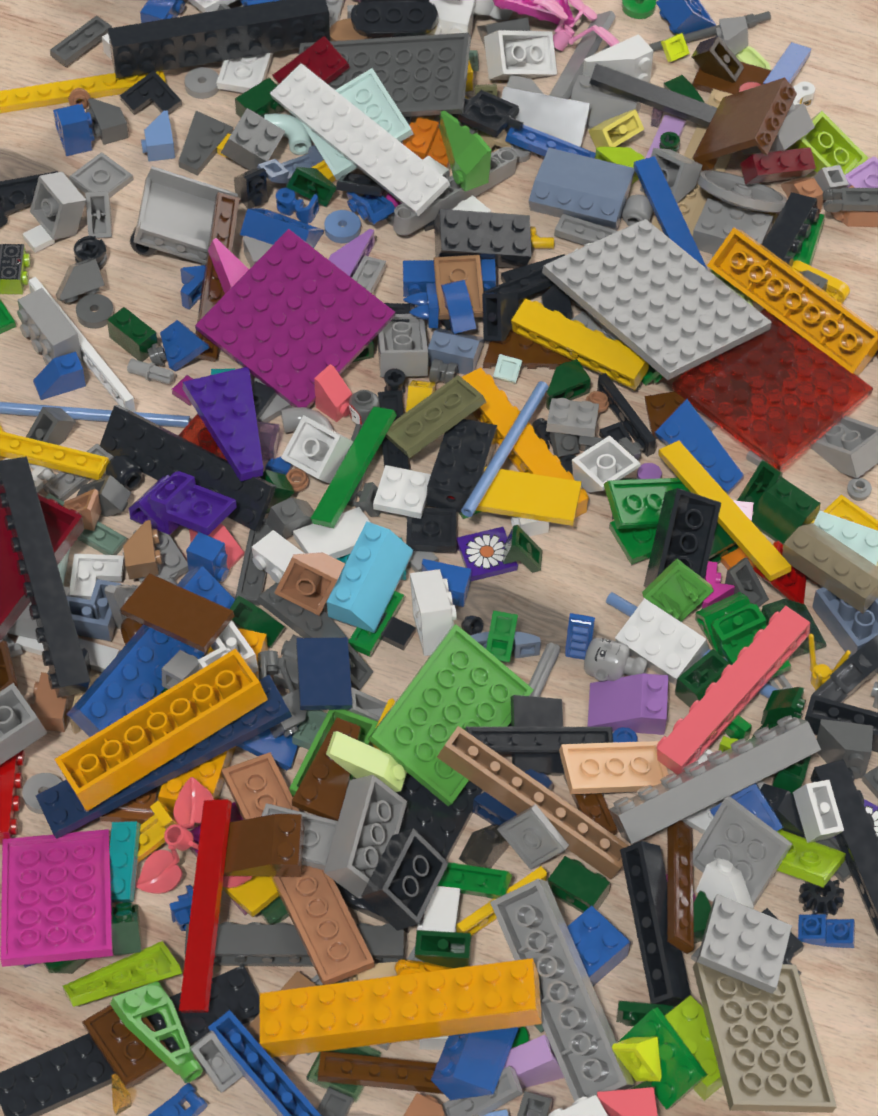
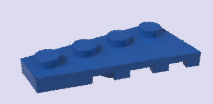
M688 399L655 432V436L667 446L680 441L728 495L744 479V474Z

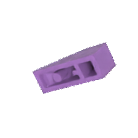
M367 230L332 253L328 260L352 278L363 257L369 256L374 247V230Z

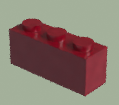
M811 147L768 152L765 156L763 153L752 154L740 163L746 185L801 178L816 169Z

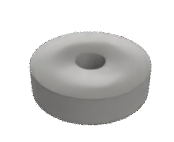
M205 67L191 70L185 76L186 92L197 99H207L214 96L219 91L216 83L219 75L214 70Z
M39 773L29 778L22 790L24 803L27 808L34 813L44 814L35 795L61 783V779L51 773Z

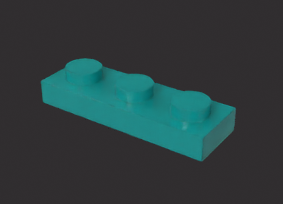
M137 821L112 822L109 850L111 902H134L141 824Z

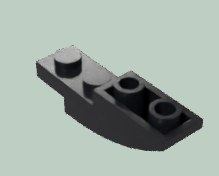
M878 635L830 675V678L812 695L843 703L866 680H870L878 672Z

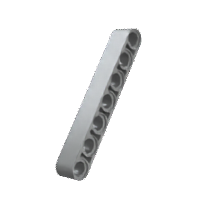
M503 147L491 153L489 182L485 185L465 192L459 184L455 183L453 175L447 178L450 186L419 216L404 204H400L394 210L393 230L397 234L408 235L435 220L440 209L452 210L461 201L468 199L472 195L476 197L511 177L516 171V150L510 147Z

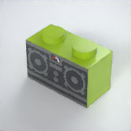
M0 244V294L23 295L24 285H28L26 267H30V254H26L24 244Z

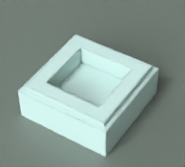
M499 354L493 378L516 384L522 360Z

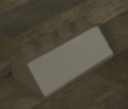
M811 523L798 527L783 544L782 556L790 565L862 614L878 598V566L815 524Z

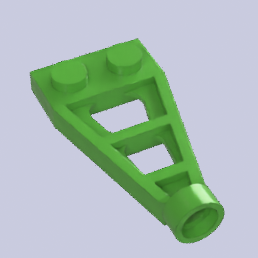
M158 981L112 998L110 1005L123 1024L173 1072L180 1075L184 1083H190L202 1074L203 1068L190 1051V1045L173 1002ZM160 1013L166 1024V1028L153 1032L141 1021V1018ZM174 1037L180 1050L170 1053L159 1041Z

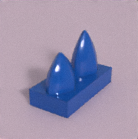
M426 283V292L414 293L404 298L403 301L417 306L409 311V313L417 318L428 320V328H438L439 306L435 283Z

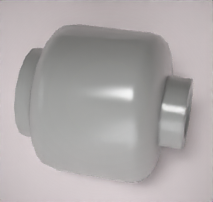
M632 195L627 199L622 212V218L628 226L644 219L650 222L654 210L648 197L645 195Z

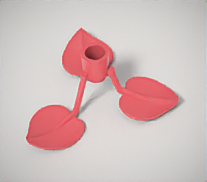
M190 777L181 789L174 806V819L177 824L169 826L164 834V839L169 844L168 849L172 853L167 850H157L147 858L140 877L135 884L142 891L162 894L173 890L180 883L183 875L182 869L176 865L180 861L176 849L185 851L193 847L198 850V844L193 842V835L187 829H192L195 823L201 824L204 800H214L210 791L195 778ZM224 876L223 887H238L250 880L252 876Z

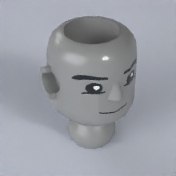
M602 637L594 638L590 642L584 660L585 672L599 681H615L624 677L625 674L629 676L646 674L648 661L645 658L630 657L628 645Z

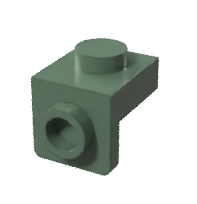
M307 710L305 720L298 727L299 731L292 737V743L309 750L327 713L321 710Z

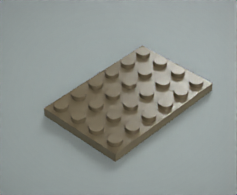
M695 962L693 971L729 1110L833 1113L837 1105L797 966L782 964L777 988L771 994Z

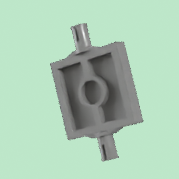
M161 532L159 533L160 543L156 544V550L161 552L162 564L158 565L159 575L155 576L177 585L175 582L177 578L189 571L188 562L171 536ZM146 577L138 578L139 582L142 583Z

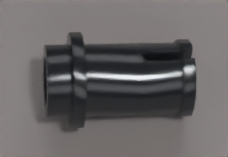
M539 418L532 423L534 433L537 434L539 439L542 438L546 442L548 449H550L548 444L550 442L552 446L550 433L552 432L546 431L547 420Z

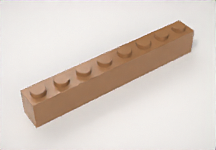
M459 726L456 728L438 754V759L517 814L536 804L569 844L566 849L610 880L623 866L620 849L629 845Z

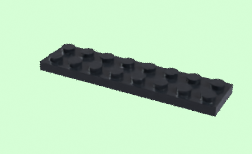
M114 405L100 443L101 448L113 457L119 455L129 456L140 466L144 474L156 480L166 475L171 476L174 472L178 471L194 476L196 485L236 500L237 508L227 516L228 518L253 531L260 530L276 488L274 484L260 477H252L251 479L240 481L227 460L120 405Z

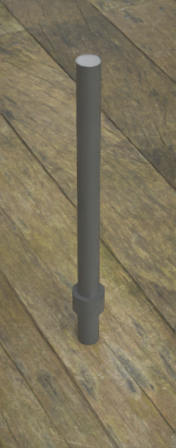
M770 12L745 15L748 28L756 26L757 23L771 20ZM719 25L683 34L684 39L687 43L716 35V28ZM661 41L649 44L654 51L663 49Z

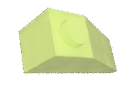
M338 731L333 732L326 752L327 756L356 779L374 775L393 791H401L407 771L390 754Z

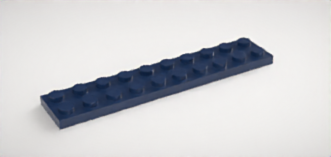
M268 675L259 680L268 698L267 701L86 812L67 780L35 795L55 838L62 837L291 718L290 710L271 676Z

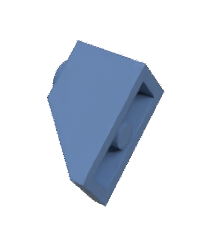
M163 111L144 130L145 139L141 140L142 152L147 153L148 162L175 158L168 111Z

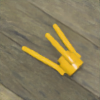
M809 634L810 671L812 672L810 681L815 690H817L848 659L851 652L847 650L832 670L825 664L817 665L814 636Z

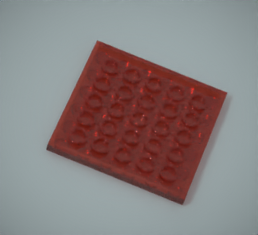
M763 309L760 313L772 322L769 330L689 369L673 382L672 390L685 400L688 399L694 407L779 471H782L872 394L873 387L854 373L849 372L769 311Z

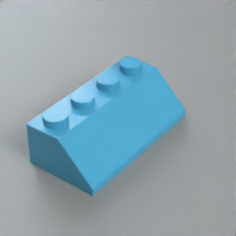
M366 521L327 600L328 617L375 633L413 554V550L390 529Z

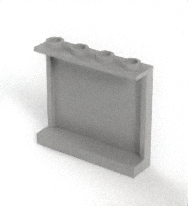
M151 166L145 179L133 242L206 264L216 194L220 192L238 197V194Z

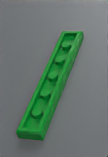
M380 407L372 408L310 519L313 524L331 528L335 527L397 416L394 410Z

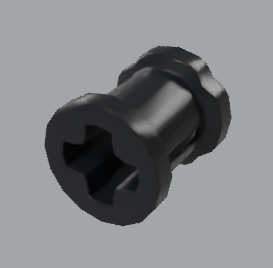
M396 368L385 372L384 382L386 386L384 391H401L403 396L405 394V386L403 385L405 382L404 372Z

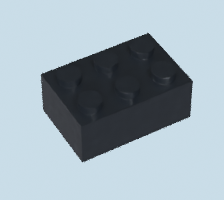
M414 829L392 835L361 897L397 931L418 925L448 862Z

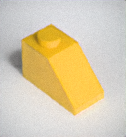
M412 380L408 386L406 412L434 393L436 383Z

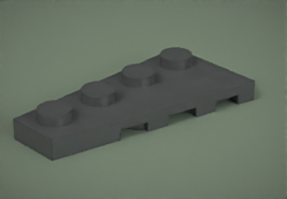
M275 583L259 595V604L303 638L346 637L332 618L328 617V613L324 609H322L318 616L274 594L279 583Z

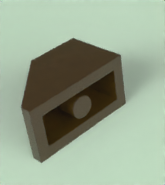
M719 36L700 42L691 56L704 73L731 83L736 82L744 68Z

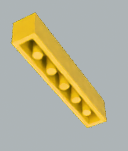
M525 298L511 320L513 332L571 360L577 359L581 365L600 374L606 373L609 378L633 390H636L649 369V364L631 348L626 347L623 342L612 340L598 330L593 331L585 327L580 321H572L559 311H551L538 301L532 302Z

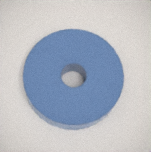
M348 210L334 211L325 219V234L333 242L349 243L360 235V219L355 213Z

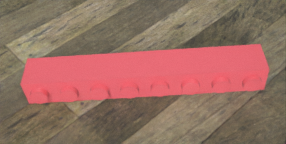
M787 606L780 612H775L769 620V625L764 630L760 629L756 633L752 644L749 647H744L739 652L734 664L726 666L721 674V678L716 683L713 682L709 685L705 696L700 701L696 700L692 704L689 714L684 719L680 718L675 723L671 734L668 737L664 736L658 742L656 747L657 761L677 775L684 772V767L697 762L809 636L810 622Z

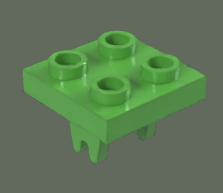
M676 559L642 591V594L646 600L681 622L714 590L710 583Z

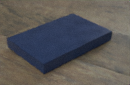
M348 637L296 638L300 710L352 709Z

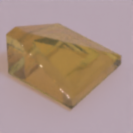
M113 1074L111 1075L113 1111L117 1116L130 1108L132 1101L130 1093L118 1075Z

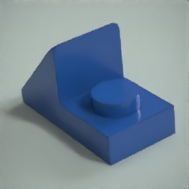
M205 265L180 269L181 281L184 284L180 291L182 306L188 310L201 298Z

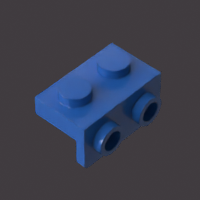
M346 192L349 199L347 204L353 213L357 212L363 220L367 219L372 224L388 218L395 210L394 204L382 195L364 194L359 197L354 192Z

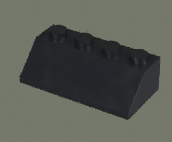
M679 488L665 492L644 587H648L676 559L680 560L703 579L705 578L721 502Z

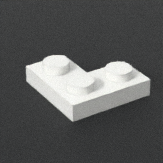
M74 554L70 596L90 600L97 579L122 582L125 563L124 556Z

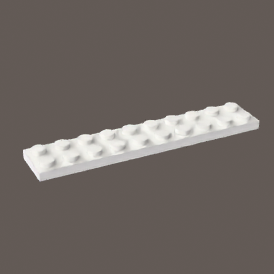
M300 64L270 93L276 102L417 216L450 186L449 181L303 64Z

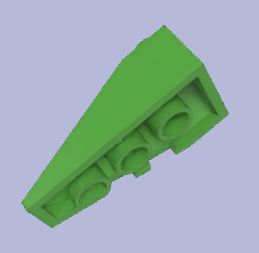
M441 111L439 129L455 183L459 184L465 192L487 184L489 182L492 150L477 133L471 134L469 127L466 125L461 127L455 117L446 111Z

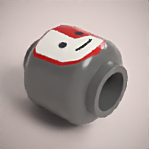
M359 390L351 395L349 399V416L351 420L356 424L363 425L372 408L380 407L378 396L369 390Z

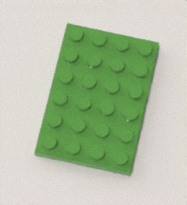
M455 624L450 628L368 740L381 751L390 754L398 764L403 766L405 771L449 806L469 781L437 758L458 726L462 729L465 727H507L511 722L510 697L513 695L530 696L534 689Z

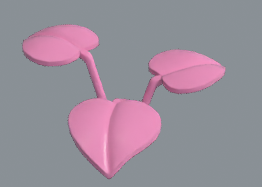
M555 0L533 1V3L545 7L561 19L558 27L555 29L556 33L553 35L554 47L560 51H563L569 43L573 45L575 41L592 31L605 40L610 47L620 43L613 34L605 28H599L596 25L575 37L573 36L575 32L572 27L582 14L591 21L597 19V14L581 0H568L573 7L579 10L573 24L569 26H563L568 16L558 2Z

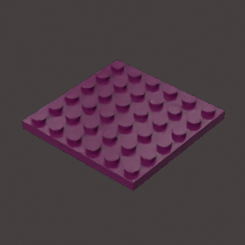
M288 229L195 325V328L242 367H248L252 375L265 385L276 390V394L291 406L309 408L316 399L314 378L330 364L335 367L340 375L395 317V311Z

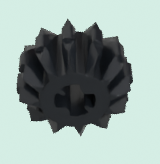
M829 880L824 887L807 881L802 883L799 888L800 895L798 900L799 903L804 904V912L811 910L812 914H824L827 917L829 913L835 916L838 908H841L844 902L842 898L844 896V889L839 888V880Z

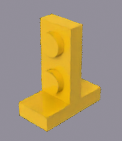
M159 800L150 806L154 815L141 824L137 864L166 842L164 839L166 829L173 824H177L174 819V813Z

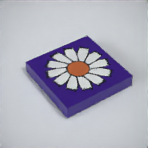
M504 527L456 538V544L464 566L471 569V581L518 570L516 561L503 564L504 545L507 540Z

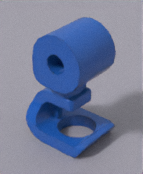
M281 188L276 192V205L279 213L291 216L296 212V217L301 222L307 224L314 220L319 211L318 196L316 194L313 195L309 205L304 208V200H297L293 190Z

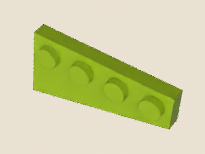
M161 941L141 950V952L134 953L62 987L71 1005L75 1007L182 974V971L176 959L164 942Z

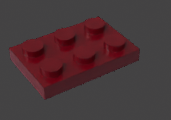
M323 36L272 76L279 85L300 64H303L325 83L329 84L348 70L350 66L328 39Z

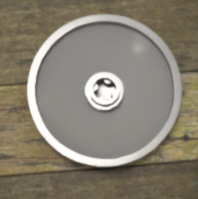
M706 170L700 173L698 179L699 186L711 195L728 204L747 210L781 212L787 201L784 195L764 184L746 185L744 177L730 173Z

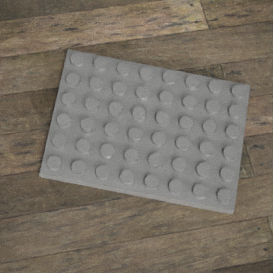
M647 219L543 265L542 273L667 380L769 330L772 324L769 319Z

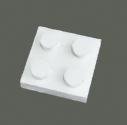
M385 465L373 503V509L421 519L427 501V485L431 474Z

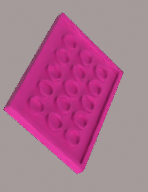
M109 829L67 833L58 839L52 834L2 840V967L113 956Z

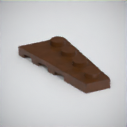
M510 330L505 341H490L483 361V368L491 369V366H496L499 354L522 360L521 366H527V369L545 366L550 370H555L562 363L572 360Z
M337 717L292 799V806L316 816L335 821L339 820L351 774L327 756L326 752L333 732L338 731L358 741L361 733V726Z

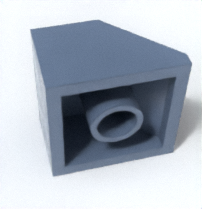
M439 328L434 331L428 347V366H432L435 358L447 364L450 362L458 363V373L466 375L476 369L485 341L483 337L465 333L453 334L451 330Z

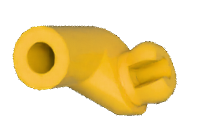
M530 226L531 246L533 248L554 249V237H539L536 234V228Z

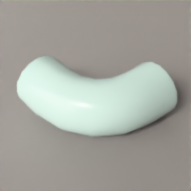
M264 114L266 120L285 131L283 136L289 139V148L293 154L303 155L308 153L309 147L312 146L311 138L299 119L288 114Z

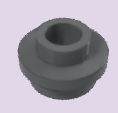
M156 343L152 344V347L148 349L151 361L156 366H164V360L167 359L164 348L162 346L158 347Z

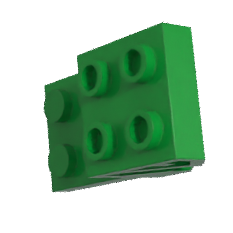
M741 592L701 609L695 614V620L712 648L722 657H725L731 665L737 660L739 652L744 647H749L752 644L756 633L760 629L764 630L767 627V620L758 605L750 603L749 598ZM788 659L771 679L791 670V664Z

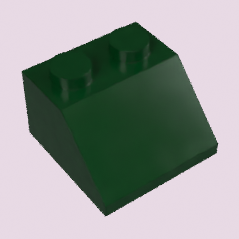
M781 477L764 495L752 515V522L766 536L775 542L779 541L784 544L798 527L811 524L816 519L821 503Z

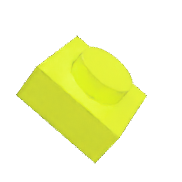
M683 33L661 41L668 62L690 54Z

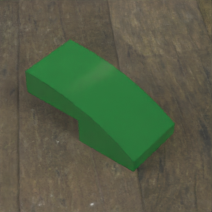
M493 610L486 650L499 661L510 663L518 615Z

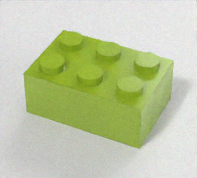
M690 995L666 1014L665 1018L708 1074L707 1077L693 1088L705 1101L721 1088L723 1083L703 1007Z

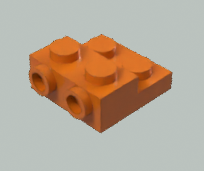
M417 117L416 122H411L409 125L414 134L404 139L402 144L422 160L430 156L448 168L450 163L439 129V122Z

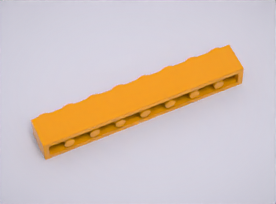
M480 367L462 376V378L484 396L486 403L472 413L479 422L497 425L496 443L500 446L520 411L508 401L505 392L498 389L492 376L486 374ZM528 422L508 455L511 462L519 472L574 480L573 475L569 471L566 472L561 466L559 458L556 455H552L548 450L546 442L542 438L539 439L534 433L532 425ZM583 488L580 490L575 518L587 512L589 498Z

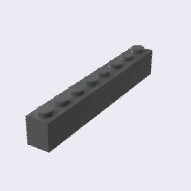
M232 922L218 924L213 966L314 967L294 925L283 922L276 923L275 925H262L258 922H251L247 925L234 924ZM366 923L356 925L374 963L403 960L404 929L397 931L389 923L383 926H371ZM186 924L185 953H184L185 956H186V947H187L189 924Z

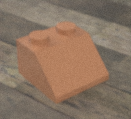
M323 552L293 554L274 594L319 616L345 563Z

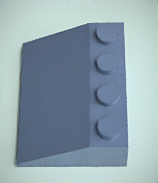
M548 148L528 200L530 211L561 218L562 214L618 230L635 169Z

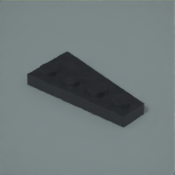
M58 171L0 181V204L5 215L31 206L39 176L58 173Z

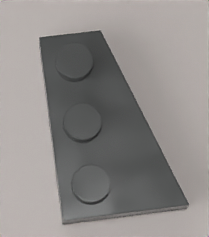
M196 111L178 161L179 168L198 176L216 155L217 147L228 133L232 134L233 127Z

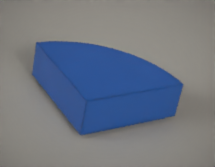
M282 456L269 460L265 470L285 474L286 476L292 470L293 465L283 460Z

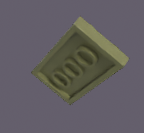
M457 375L396 419L385 437L410 458L450 428L457 425L469 414L476 411L486 403V400L479 391Z

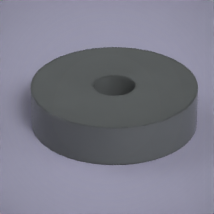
M87 295L80 299L76 305L77 319L84 327L91 329L102 328L107 325V319L114 315L113 304L104 295Z

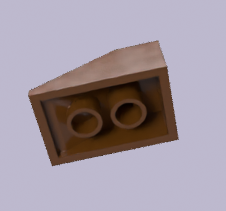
M271 814L230 822L224 876L301 877L304 842L302 814Z

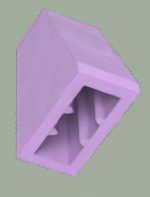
M545 1035L511 1049L503 1068L505 1069L510 1066L515 1069L521 1089L564 1078L550 1042Z

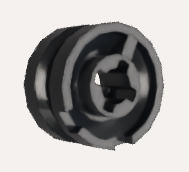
M86 236L75 243L74 254L76 263L94 258L97 261L99 270L106 265V246L102 239L98 240L96 236Z

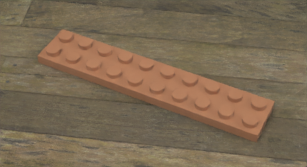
M270 752L222 769L223 779L243 820L261 817L266 803L299 811L298 808L292 806L293 797ZM302 865L301 877H271L323 985L333 984L374 968V960L335 881L326 875L324 870Z

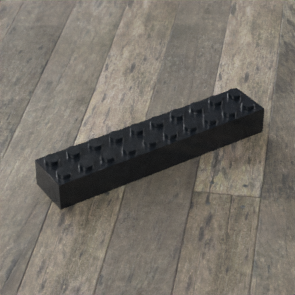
M278 0L108 28L111 59L116 78L151 73L153 70L158 72L300 48V43L317 42L323 36L330 41L329 9L326 0Z

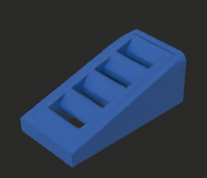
M570 613L565 647L566 657L585 660L588 646L593 640L595 617Z

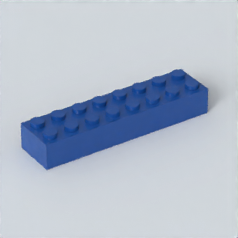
M203 566L188 571L177 584L179 587L230 609L235 601ZM143 624L67 715L89 737L95 735L157 697L165 688L162 686V668L180 650L190 655L195 648Z

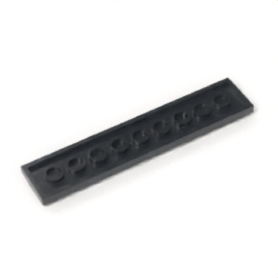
M244 965L212 978L208 1013H182L179 1011L181 992L169 997L173 1002L190 1047L208 1034V1027L229 1010L242 1025L254 1020L260 1013V996ZM160 1013L147 1016L155 1031L166 1028L165 1021ZM85 1034L0 1072V1106L5 1116H41L119 1081V1079L90 1035ZM174 1037L162 1040L170 1053L180 1050Z

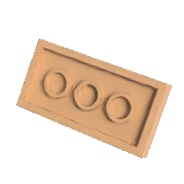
M659 741L562 744L559 753L569 793L637 792L645 786L651 785L654 787L660 784V779L669 774L667 767L657 761L656 747Z

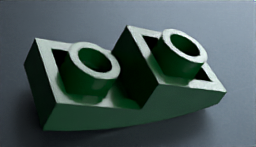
M683 75L663 83L665 89L705 103L695 87Z

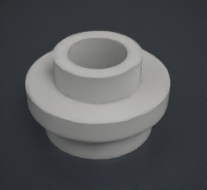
M854 478L847 485V492L855 501H863L871 494L872 487L866 479Z

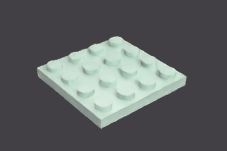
M373 68L335 90L398 141L401 142L414 134ZM302 123L336 180L358 168Z

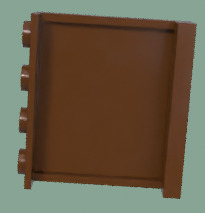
M784 77L723 97L692 157L695 162L702 165L701 170L712 171L719 157L753 146H757L764 156L767 155L797 95L793 86Z

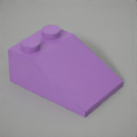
M642 673L621 677L615 681L606 680L590 683L587 727H612V731L625 727L632 729L635 733L664 735L667 720L668 675Z

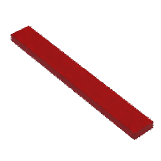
M229 799L204 800L179 1007V1011L182 1013H208L232 807V802Z

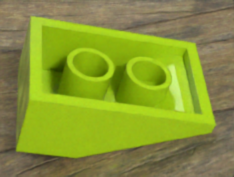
M823 111L811 119L815 128L787 148V150L811 147L816 169L813 171L817 173L821 168L840 165L844 175H846L868 159Z

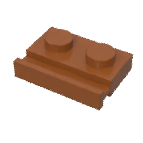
M156 787L100 816V821H137L143 824L154 815L150 806L157 802L158 788Z

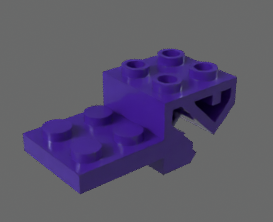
M178 471L174 472L171 476L166 475L151 486L129 507V515L131 520L141 524L151 520L153 529H158V531L168 535L181 525L208 536L237 506L235 499L195 484L194 476Z

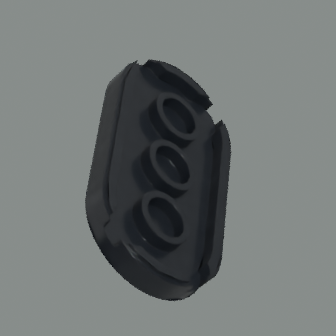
M360 0V3L355 4L351 10L353 28L359 34L366 37L427 35L435 28L438 21L437 8L429 0Z

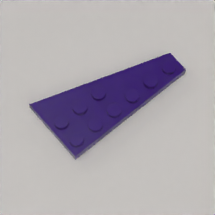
M244 367L184 381L183 391L239 480L243 481L252 477L263 476L264 468L249 368Z

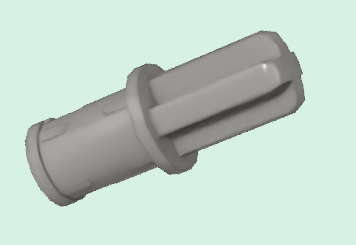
M132 358L127 366L128 373L143 376L148 381L153 379L170 384L174 379L173 371L158 367L153 362L148 364Z

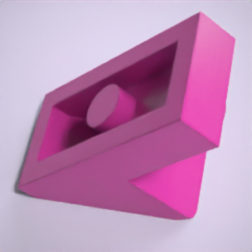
M708 561L705 580L712 585L714 591L703 600L702 609L734 595V585L720 584L721 573L717 572L718 562Z

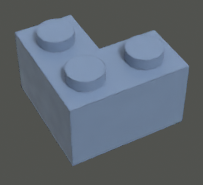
M97 579L90 600L66 596L77 635L111 641L116 624L104 590L108 585H122L121 583Z

